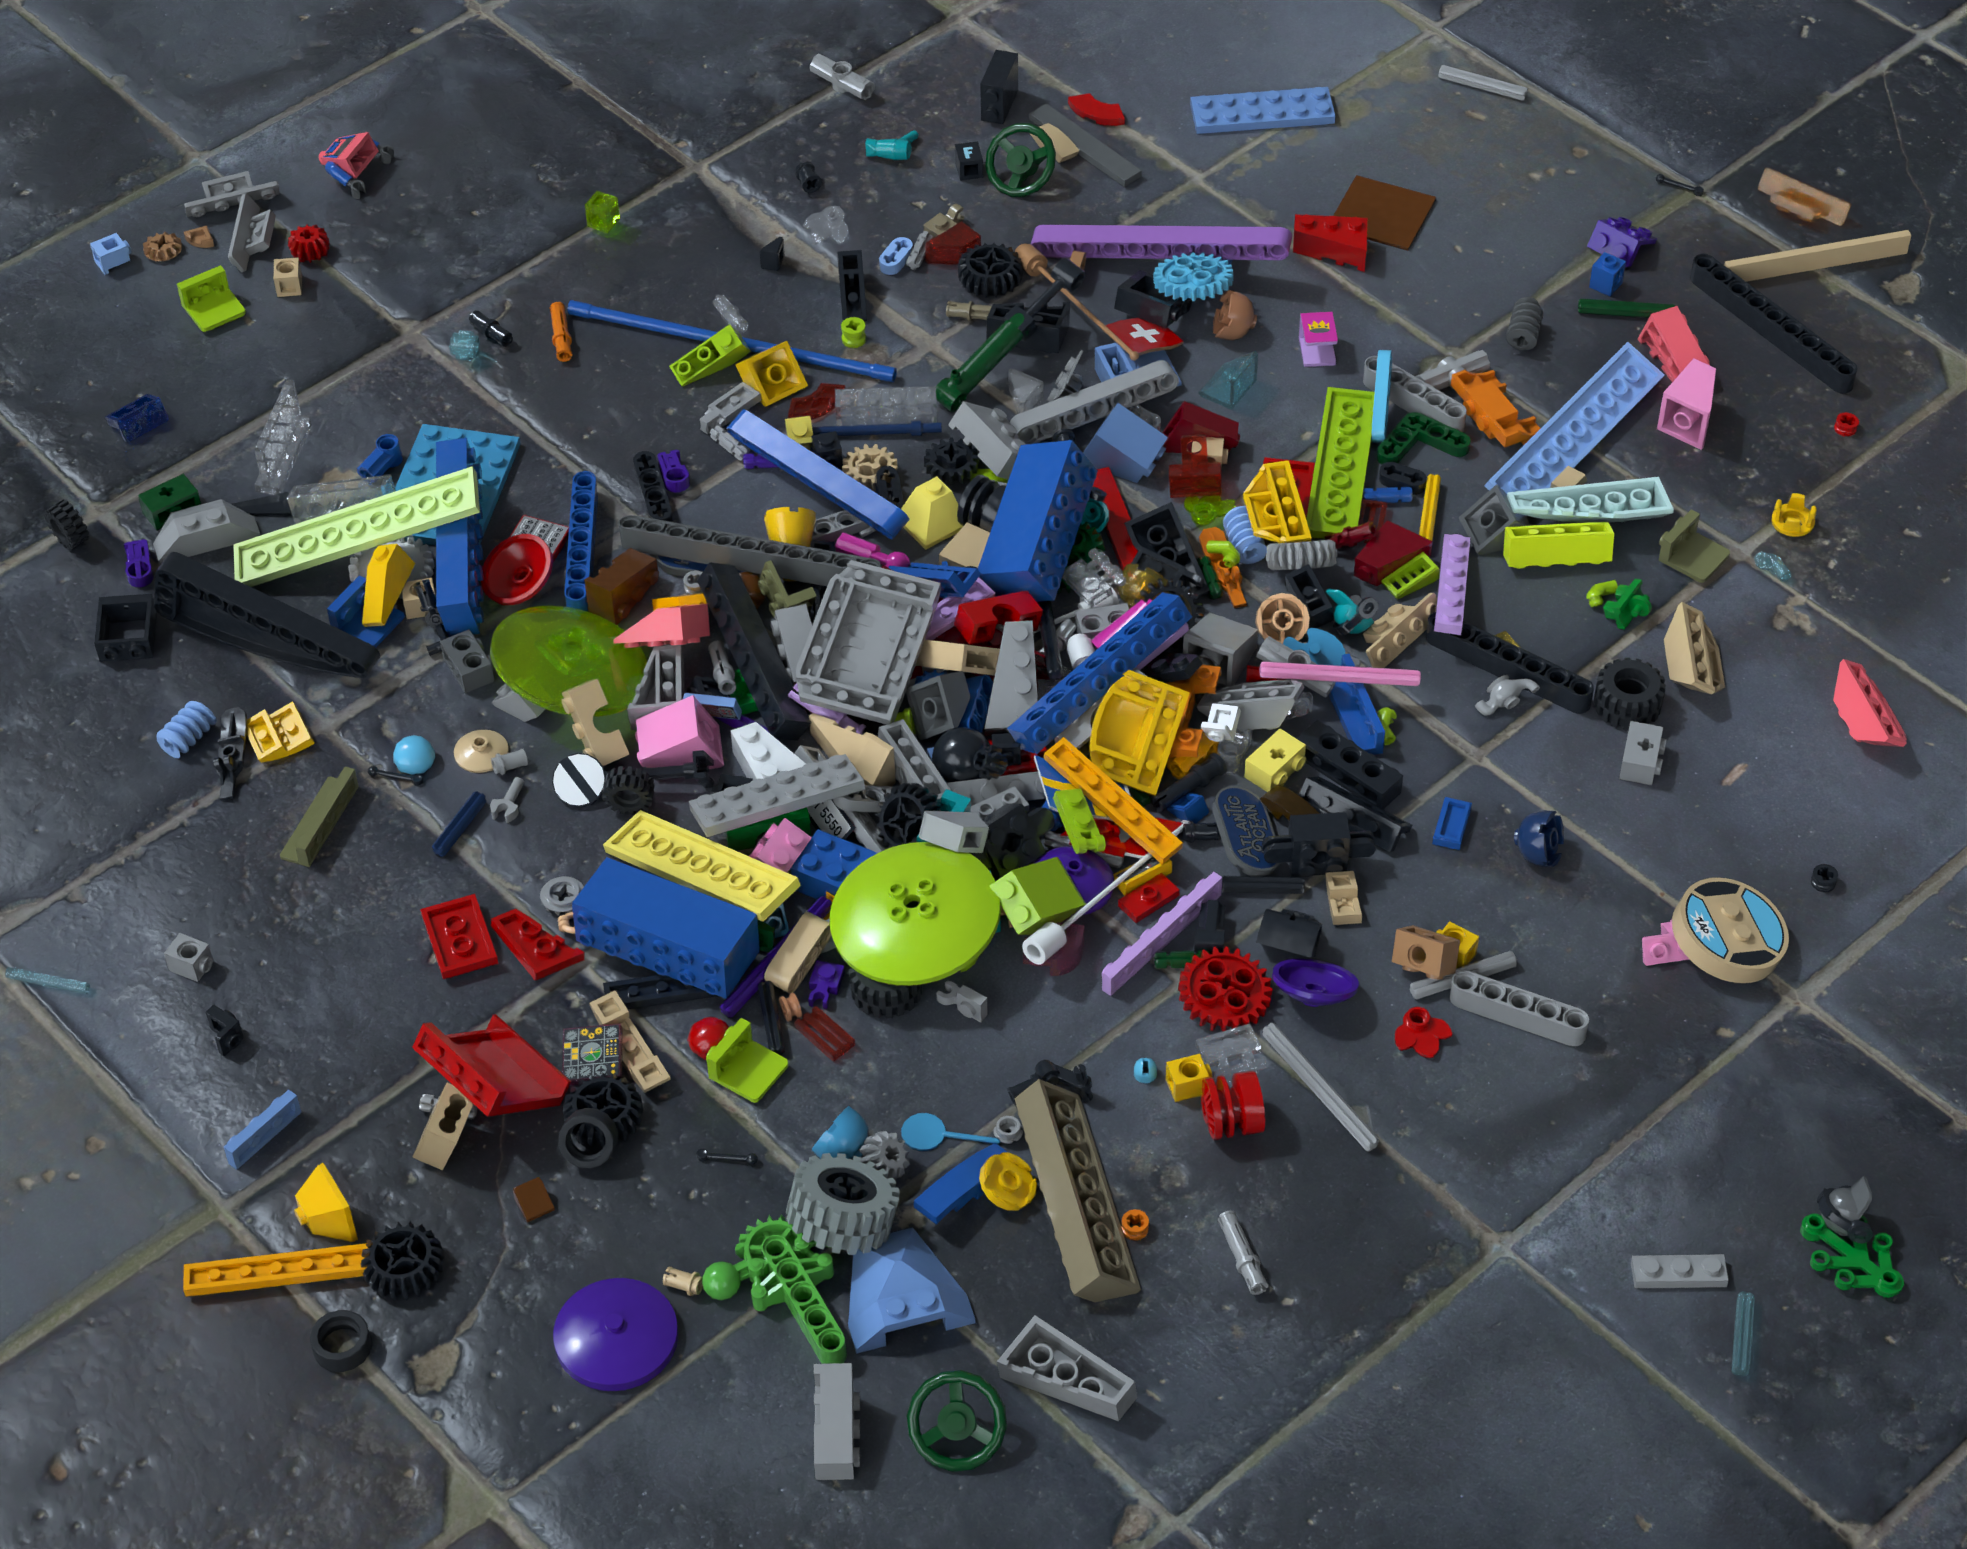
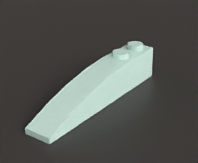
M1659 477L1507 492V498L1514 513L1562 522H1624L1659 518L1673 513V507Z

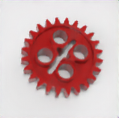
M1225 946L1223 953H1219L1218 949L1213 947L1211 955L1206 950H1202L1201 958L1193 955L1192 962H1186L1184 971H1181L1178 991H1180L1179 1001L1184 1002V1011L1192 1010L1191 1020L1197 1017L1201 1018L1199 1026H1203L1207 1022L1211 1023L1210 1031H1213L1216 1026H1221L1222 1033H1225L1227 1027L1231 1026L1234 1033H1237L1238 1025L1247 1030L1250 1021L1257 1024L1259 1016L1264 1017L1266 1009L1270 1006L1273 988L1270 987L1271 978L1266 977L1267 969H1258L1259 960L1250 962V953L1241 957L1240 949L1238 948L1234 954L1229 952L1228 946ZM1230 1004H1237L1239 1007H1234Z

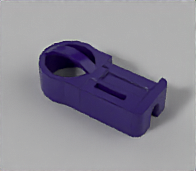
M672 450L669 454L665 452L659 453L657 455L658 465L664 479L665 488L670 492H682L688 489L690 486L689 472L685 465H681L680 451Z
M147 540L126 542L124 544L127 554L125 572L129 584L134 587L149 585L153 581L154 574ZM141 571H147V573L142 575Z

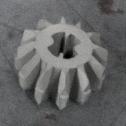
M880 1131L875 1133V1135L867 1137L864 1140L865 1145L859 1149L860 1153L864 1156L861 1162L867 1164L869 1161L875 1163L877 1171L884 1169L888 1172L887 1179H897L905 1174L904 1169L910 1165L905 1157L910 1152L904 1150V1140H897V1133L888 1134L887 1131Z

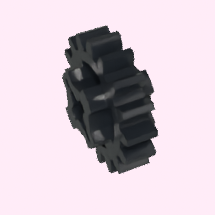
M953 437L949 439V442L940 439L939 445L932 443L931 449H926L924 467H926V474H931V479L938 477L943 483L949 481L950 485H953L954 481L958 480L962 484L963 478L971 480L972 473L977 474L979 457L977 448L972 449V443L971 445H964L963 439L958 440V442H954Z

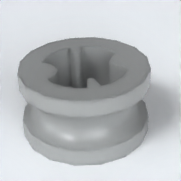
M690 571L684 576L683 583L686 594L703 593L697 582L702 574L701 571Z

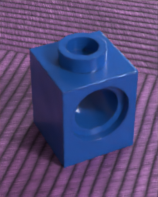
M1604 252L1592 265L1589 288L1611 297L1623 283L1626 261Z

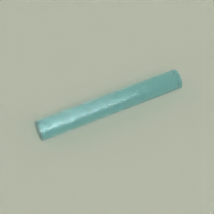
M8 967L5 972V977L9 979L88 994L90 990V983L12 967Z

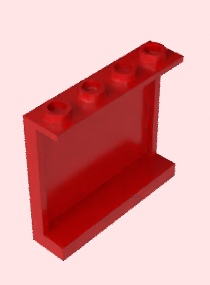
M496 1014L492 1016L486 1030L448 1035L440 1031L432 1022L423 1023L412 1046L420 1056L487 1117L560 1106L571 1083L565 1075Z

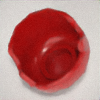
M706 1017L694 1023L690 1028L687 1038L691 1051L706 1060L707 1053L711 1047L717 1046L724 1038V1034L729 1028L728 1024L716 1017Z

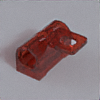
M1183 435L1181 437L1182 464L1169 465L1170 498L1222 495L1221 462L1208 463L1206 435ZM1197 441L1201 444L1202 448L1198 452H1190L1187 449L1188 443Z

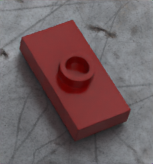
M1160 873L1119 899L1118 907L1135 923H1138L1177 898L1180 890L1163 873Z

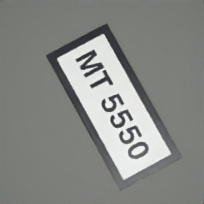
M833 799L807 807L810 822L816 830L819 829L845 840L856 828L844 810L834 804Z

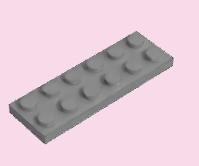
M846 754L835 755L824 761L808 763L803 767L790 771H781L774 776L764 779H755L741 786L728 787L724 791L711 795H702L697 799L689 801L690 811L706 837H710L864 790L865 784L864 779Z

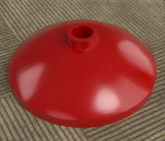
M519 534L502 541L488 555L482 568L483 581H481V585L486 595L495 603L507 606L523 603L535 596L544 587L552 571L553 556L550 547L540 537L532 534Z

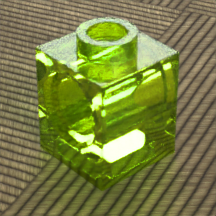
M596 191L585 204L587 227L608 234L620 220L618 198Z

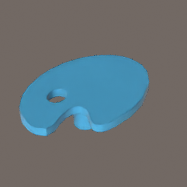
M1309 628L1307 630L1308 643H1300L1289 636L1283 642L1285 646L1292 650L1305 651L1310 656L1311 661L1318 665L1341 666V658L1345 654L1343 644L1334 635L1317 628Z

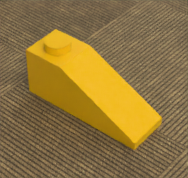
M398 544L378 545L367 566L362 624L365 627L385 625L416 564Z

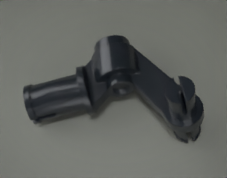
M425 579L422 580L425 591H423L420 582L415 583L413 587L422 605L420 610L425 612L426 623L431 628L437 629L442 641L447 639L442 628L443 622L436 607V597L430 585V580ZM440 641L426 646L430 656L442 652Z
M1042 1060L1037 1063L1035 1074L1030 1075L1031 1079L1009 1087L1007 1090L1011 1101L1016 1105L1014 1098L1038 1079L1053 1085L1061 1082L1075 1088L1080 1093L1081 1101L1088 1102L1087 1097L1090 1101L1093 1099L1091 1092L1092 1080L1087 1076L1086 1067L1082 1064L1078 1065L1079 1069L1075 1066L1073 1071L1049 1060Z

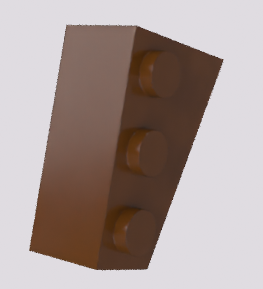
M629 548L613 559V565L608 569L605 567L598 570L599 575L595 578L588 577L584 580L589 616L614 627L629 615L633 606L642 600L645 592L659 578L657 559L632 548Z

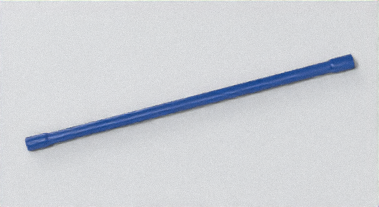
M570 300L567 308L569 315L599 319L703 342L718 333L707 329L596 307L592 304ZM742 337L751 352L760 353L778 345ZM790 347L796 361L866 375L888 382H894L896 379L897 368L869 364Z

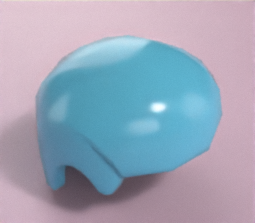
M416 735L407 736L396 744L393 753V763L396 764L398 770L401 773L404 772L410 775L425 773L431 768L435 759V751L431 743L427 739Z

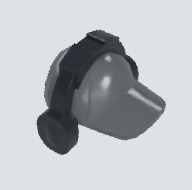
M1866 1176L1860 1178L1853 1186L1845 1185L1838 1189L1824 1188L1817 1198V1203L1819 1204V1210L1825 1224L1841 1236L1848 1235L1854 1242L1866 1243L1870 1241L1873 1237L1871 1226L1860 1221L1861 1216L1872 1201V1192Z

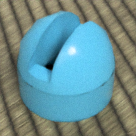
M1140 1058L1134 1065L1135 1079L1141 1083L1153 1082L1157 1077L1155 1061L1151 1058ZM1143 1067H1148V1073H1143Z

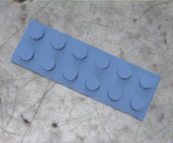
M1328 87L1190 97L1196 134L1335 124L1336 116Z

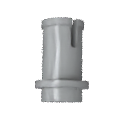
M520 749L504 755L496 754L494 758H491V764L495 774L500 773L503 775L507 770L528 765V760L524 749Z

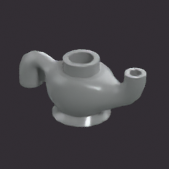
M1504 675L1493 681L1487 688V693H1491L1490 700L1487 702L1481 700L1475 707L1482 715L1489 716L1499 707H1506V709L1515 707L1520 701L1518 696L1523 689L1527 688L1532 693H1535L1540 687L1530 679L1509 680V676Z

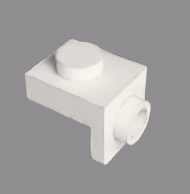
M1212 704L1208 722H1202L1201 729L1207 738L1212 741H1233L1241 710L1238 706Z

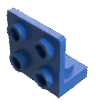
M359 575L327 608L331 626L355 636L376 648L405 616L404 612L393 608L384 626L365 627L362 624L366 578Z

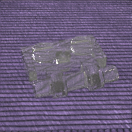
M1096 548L1089 552V557L1092 559L1090 563L1087 564L1081 558L1067 567L1062 576V579L1091 608L1113 594L1111 585L1116 583L1118 586H1123L1127 581L1123 576V571L1117 565H1112L1109 562V557L1104 552H1099ZM1103 570L1105 574L1100 577L1097 573Z
M1250 1024L1196 1039L1195 1047L1201 1055L1204 1064H1209L1210 1068L1217 1066L1219 1069L1212 1072L1215 1083H1217V1077L1223 1075L1228 1083L1232 1082L1234 1073L1253 1070L1258 1074L1259 1070L1268 1068L1266 1057L1255 1059L1253 1056L1261 1052V1045ZM1242 1058L1243 1063L1230 1066L1229 1062Z

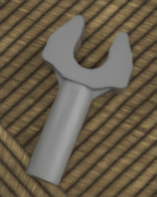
M515 777L504 799H493L491 801L490 809L493 820L503 810H506V823L517 818L519 814L518 805L514 804L524 785L523 779Z

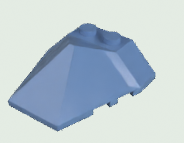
M914 1228L890 1233L886 1243L883 1242L882 1246L877 1250L872 1247L869 1253L863 1254L860 1249H857L856 1255H853L848 1329L856 1354L886 1346L885 1333L938 1319H942L946 1331L975 1323V1317L967 1294Z

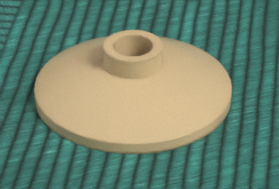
M472 731L458 740L454 748V757L457 764L466 771L473 773L489 772L493 770L491 758H494L498 753L500 755L508 754V743L501 734L495 731Z

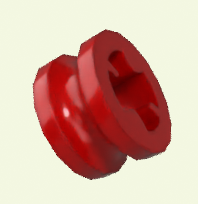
M1840 413L1836 418L1834 430L1839 435L1852 436L1857 432L1859 419L1852 413Z

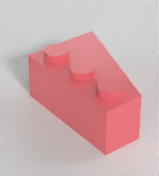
M1678 306L1650 315L1638 337V341L1641 344L1646 343L1650 347L1651 351L1649 354L1653 359L1658 357L1663 363L1661 369L1672 382L1693 358L1710 365L1708 357L1700 349L1697 337L1692 334L1687 325V319L1684 314H1681Z

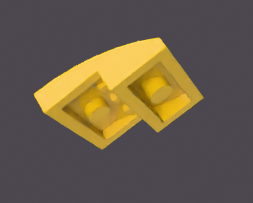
M293 701L270 715L264 709L247 719V736L261 763L281 759L315 744L298 707Z

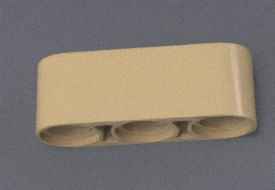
M810 912L804 913L767 967L764 976L765 981H771L774 986L789 994L793 993L832 936L830 923Z

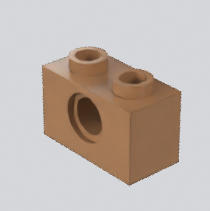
M1414 925L1396 929L1392 962L1402 965L1403 970L1410 972L1421 971L1426 973L1428 978L1440 980L1443 979V976L1456 972L1460 940Z

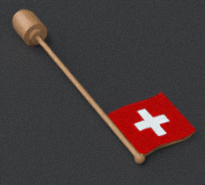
M1026 243L1016 248L1015 252H1018V258H1021L1022 268L1030 276L1043 274L1049 281L1055 282L1045 270L1048 263L1047 258L1038 249ZM1064 288L1060 290L1122 347L1133 361L1137 360L1140 355L1173 349L1183 344V340L1168 327L1164 328L1140 318L1120 320L1104 325L1069 291Z

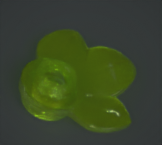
M1212 490L1202 498L1188 495L1184 501V508L1191 513V519L1194 523L1208 525L1214 522L1216 518L1223 517L1230 510L1234 509L1236 502L1232 499L1222 501L1217 490Z

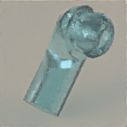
M1758 552L1755 555L1754 561L1759 569L1774 572L1782 582L1787 581L1791 577V572L1779 556L1766 552Z

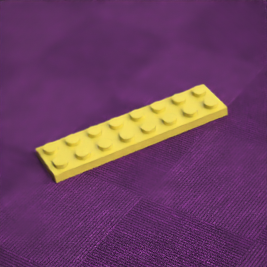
M642 810L637 812L603 844L606 853L671 882L757 914V920L762 922L801 886L796 876Z

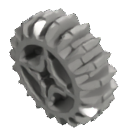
M1332 540L1272 543L1267 546L1266 553L1268 568L1271 570L1300 569L1308 564L1311 568L1331 567L1336 564L1337 557L1335 542Z

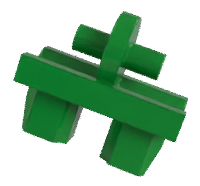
M1634 579L1629 586L1620 584L1615 593L1617 602L1607 601L1603 606L1605 617L1616 620L1617 628L1625 630L1634 617L1638 615L1647 616L1652 610V605L1649 601L1650 597L1644 595L1641 591V585L1643 584L1641 579Z

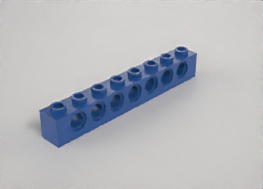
M1162 592L1013 722L1007 729L1015 742L1020 743L1021 750L1038 754L1105 695L1112 684L1123 677L1127 670L1132 671L1190 620L1192 616L1180 596Z

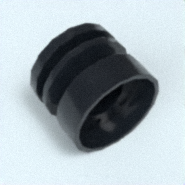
M977 475L964 490L958 505L957 519L960 525L964 526L966 523H970L991 532L1007 485L1000 486L996 480H990L984 475Z

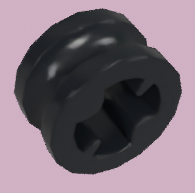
M1828 864L1817 865L1812 873L1811 885L1820 892L1832 891L1837 883L1838 871Z

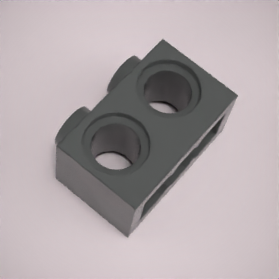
M470 630L440 641L443 659L464 693L494 682L493 670L496 669L495 663L490 655H485L484 646L480 638L475 639Z

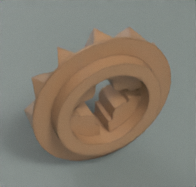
M166 231L160 235L156 233L154 237H147V241L143 243L144 254L153 261L173 259L182 250L181 239L177 238L175 233L168 234Z

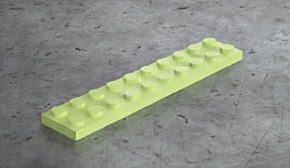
M469 467L234 544L235 580L250 587L480 513L477 472L473 467Z

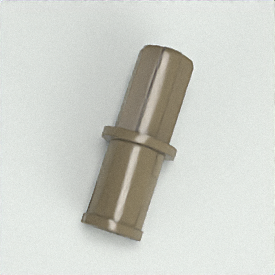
M948 301L946 316L967 318L968 321H971L973 318L987 320L992 306L976 305L973 301L969 303Z

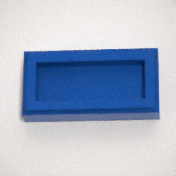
M1445 797L1432 844L1460 850L1472 803Z

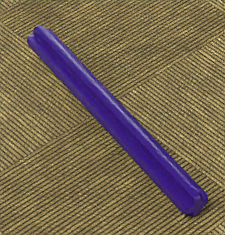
M822 896L807 912L823 919L830 912L832 902L830 899ZM795 925L720 1005L723 1015L732 1018L758 990V984L765 982L764 976L767 967Z

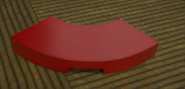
M1091 93L1068 97L1070 108L1083 119L1087 117L1095 120L1096 124L1125 125V117L1119 104L1100 102Z

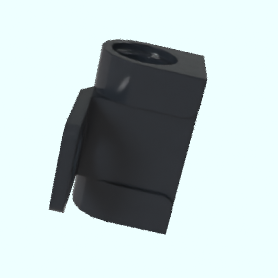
M1266 909L1256 943L1308 957H1315L1322 932V923L1312 921L1314 919L1313 915L1291 909H1282L1281 912Z

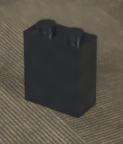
M995 50L980 83L981 121L1004 124L1018 92V53Z

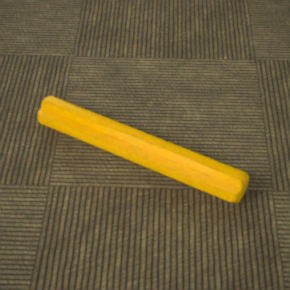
M1429 474L1427 476L1419 531L1420 536L1431 541L1433 540L1441 477L1438 474Z

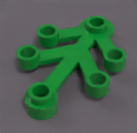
M1810 1214L1804 1217L1800 1233L1806 1240L1813 1242L1823 1240L1843 1255L1829 1256L1823 1250H1816L1812 1253L1810 1259V1266L1816 1271L1840 1269L1837 1271L1834 1280L1837 1288L1841 1290L1874 1288L1877 1294L1886 1298L1893 1297L1901 1292L1904 1280L1898 1271L1892 1269L1890 1249L1893 1240L1890 1235L1878 1233L1874 1237L1872 1247L1878 1253V1267L1869 1260L1867 1243L1853 1241V1248L1826 1227L1827 1225L1821 1215ZM1862 1215L1860 1221L1868 1224V1220ZM1878 1241H1883L1887 1245H1881ZM1815 1259H1822L1824 1263H1819ZM1848 1269H1861L1868 1275L1854 1276L1853 1272ZM1841 1277H1845V1278H1847L1849 1281H1848V1282H1844V1281H1842L1840 1278H1841Z

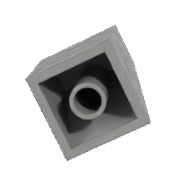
M1209 612L1184 635L1183 654L1198 655L1203 665L1221 667V676H1219L1217 686L1223 688L1235 685L1257 648L1258 629Z

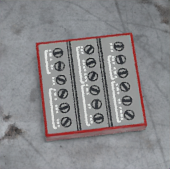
M523 515L510 537L519 534H532L540 537L550 547L554 563L568 540L569 527Z

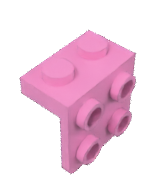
M784 818L778 826L775 823L771 825L758 841L749 857L787 873L812 837Z

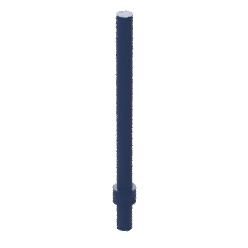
M911 421L908 424L812 427L813 435L836 431L838 436L884 434L922 436V433L942 432V423Z

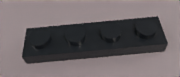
M654 975L603 983L604 995L616 991L627 1009L718 996L711 995L705 990L692 985H685L681 981L666 975Z

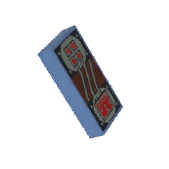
M684 693L683 699L694 695L712 717L740 720L742 710L735 698Z

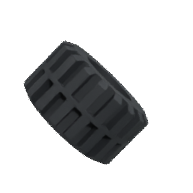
M1624 658L1622 661L1616 659L1613 660V664L1607 663L1604 669H1601L1599 672L1594 694V707H1596L1598 716H1603L1602 720L1606 723L1611 722V726L1616 728L1621 726L1626 730H1629L1630 721L1651 724V721L1655 722L1661 713L1666 689L1664 676L1660 675V671L1657 668H1652V664L1649 662L1643 663L1641 659L1637 658L1636 660Z
M852 967L849 969L852 999L855 1000V1005L858 1008L863 1007V1012L868 1015L874 1013V1017L880 1018L881 1015H885L886 1018H893L894 1014L901 1016L904 1015V1010L911 1011L914 1008V1003L918 1004L920 1001V994H922L923 990L922 984L910 986L885 984L865 977Z

